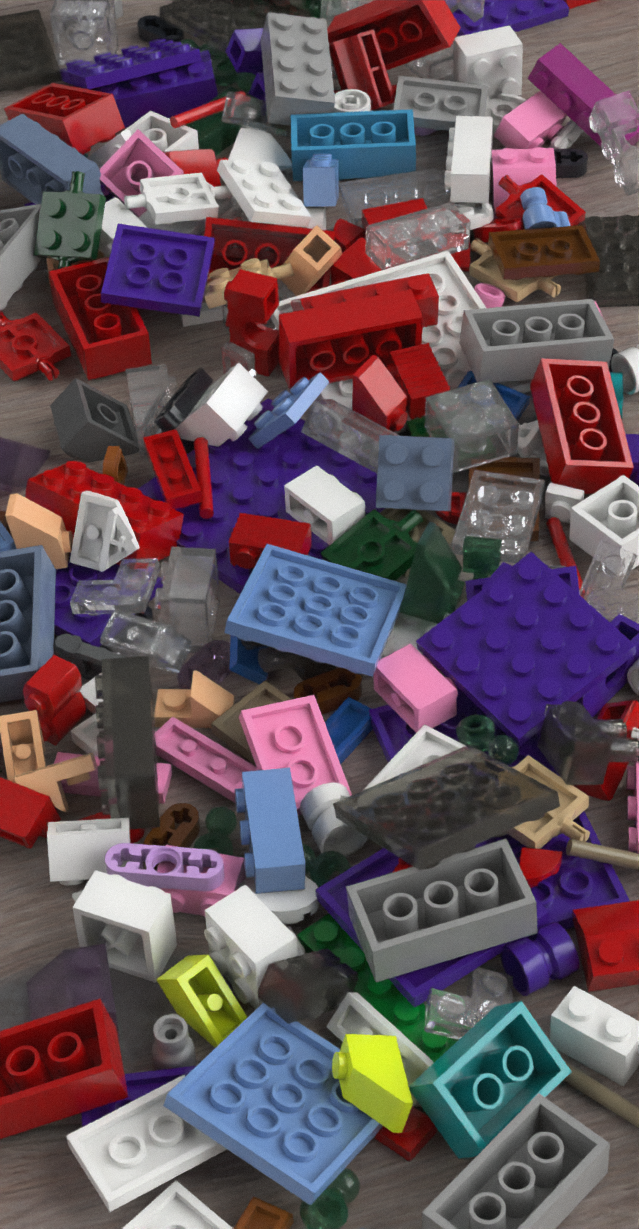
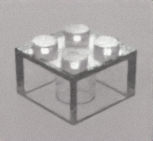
M114 0L54 1L50 16L57 65H66V62L77 59L94 61V55L105 52L117 54L119 42Z
M491 379L426 397L425 428L429 435L434 438L454 439L453 473L517 454L519 424Z
M171 547L168 562L163 561L161 567V583L163 588H157L155 594V609L161 610L158 621V635L164 636L166 652L210 654L220 606L216 549Z

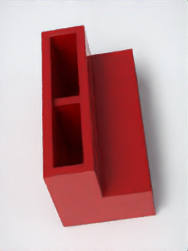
M374 29L329 44L330 56L341 91L355 89L365 92L370 97L371 111L395 102V96Z
M0 777V837L32 849L39 836L47 839L48 822H59L61 818L50 796Z

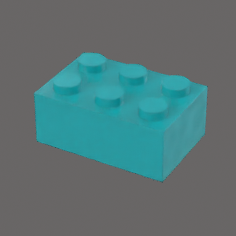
M518 1001L495 1006L410 1084L409 1089L458 1159L476 1157L538 1093L546 1097L572 1071L523 1002Z

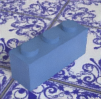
M313 154L311 160H307L303 167L304 206H336L339 198L338 159H332V154Z
M290 768L242 772V788L235 789V802L237 813L245 814V820L239 821L241 845H249L250 853H244L246 878L254 877L256 893L305 889L306 864Z

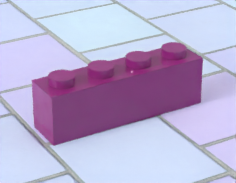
M561 43L537 60L527 79L614 160L638 142L639 115Z

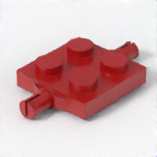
M543 174L532 182L520 186L508 175H505L499 181V186L508 192L510 196L496 208L495 216L497 218H522L525 211L520 199L522 192L532 187H540L545 190L548 201L547 205L553 211H564L567 213L570 226H577L585 220L586 212Z
M0 311V368L13 382L37 371H41L50 381H53V377L57 379L60 371L53 364L71 356L70 345L37 312L21 319L9 320Z

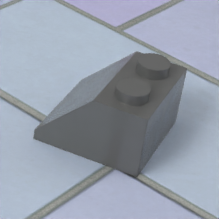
M77 378L50 405L60 446L71 457H78L90 463L104 460L108 446H120L124 456L136 454L141 449L128 406Z

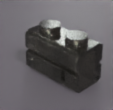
M326 948L269 964L257 991L258 998L269 1008H275V1013L288 1024L307 1018L314 1020L321 1014L334 1010L337 1011L347 993L354 991L358 982V973L346 963L340 964V958Z

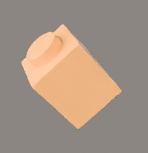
M17 493L10 494L5 517L16 548L42 545L55 569L67 568L74 537L71 531H66L62 517Z

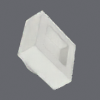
M550 483L545 496V518L556 517L560 519V522L570 524L571 507L584 500V490Z

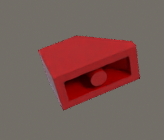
M372 355L353 374L352 423L379 437V435H392L395 431H400L407 421L408 413L406 412L407 396L380 358Z

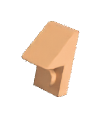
M194 670L191 689H158L154 715L155 727H162L171 717H174L191 728H212L211 723L234 706V695L199 671Z
M33 710L0 716V734L7 780L15 783L14 777L46 766L45 745L38 712Z
M92 752L19 774L14 777V780L19 785L50 796L56 808L67 812L69 807L61 780L66 779L68 786L91 779L89 772L97 769V763Z

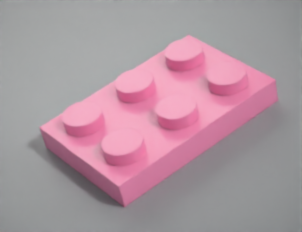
M314 695L241 710L239 720L257 770L290 768L298 815L302 814L300 805L305 795L313 788L325 783H341L347 788L352 798L350 788Z

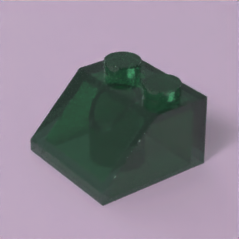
M428 523L417 544L399 613L438 624L446 618L447 614H451L456 610L462 598L466 582L459 580L462 566L435 523Z

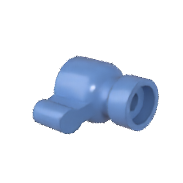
M532 187L522 192L520 199L525 210L522 217L525 230L570 226L566 212L553 211L547 205L548 201L544 189Z

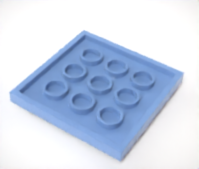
M266 544L227 619L224 633L236 636L243 641L257 642L274 647L281 652L294 653L311 658L318 663H328L348 669L355 674H365L373 677L406 598L409 585Z
M266 1001L168 1092L164 1102V1107L309 1205H312L383 1126L343 1098L339 1079H334L332 1074L333 1055L335 1052H339L340 1049Z

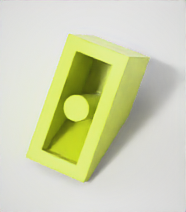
M188 955L156 979L176 1013L214 1048L248 1018L209 955Z
M345 1034L340 1051L335 1052L332 1059V1074L334 1079H339L343 1098L391 1132L402 1133L413 1101L396 1036Z

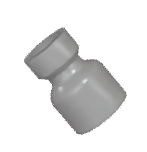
M174 1013L159 1018L153 1026L155 1041L152 1046V1057L155 1070L196 1066L195 1047L193 1040L189 1037L186 1021Z

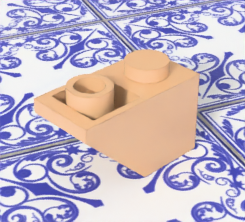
M316 225L298 244L284 263H291L294 276L280 279L278 284L292 297L307 293L342 255L341 247Z

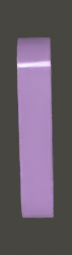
M121 843L111 847L105 855L107 874L120 875L128 881L147 887L211 891L218 888L223 883L225 877L221 855L209 849ZM123 861H130L126 863L125 867H118L122 866ZM169 861L176 865L172 871L167 873H160L154 870L158 863ZM143 862L146 863V870L141 869L143 868ZM183 865H189L187 866V873H184ZM204 867H210L207 873H201Z

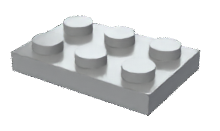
M398 76L393 110L413 109L414 127L449 131V128H455L456 116H485L488 85Z

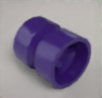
M551 922L537 929V933L531 935L530 939L523 937L504 945L503 952L500 953L501 962L508 979L522 996H529L547 987L549 978L553 981L556 979L561 980L577 972L580 963L572 939L557 922Z

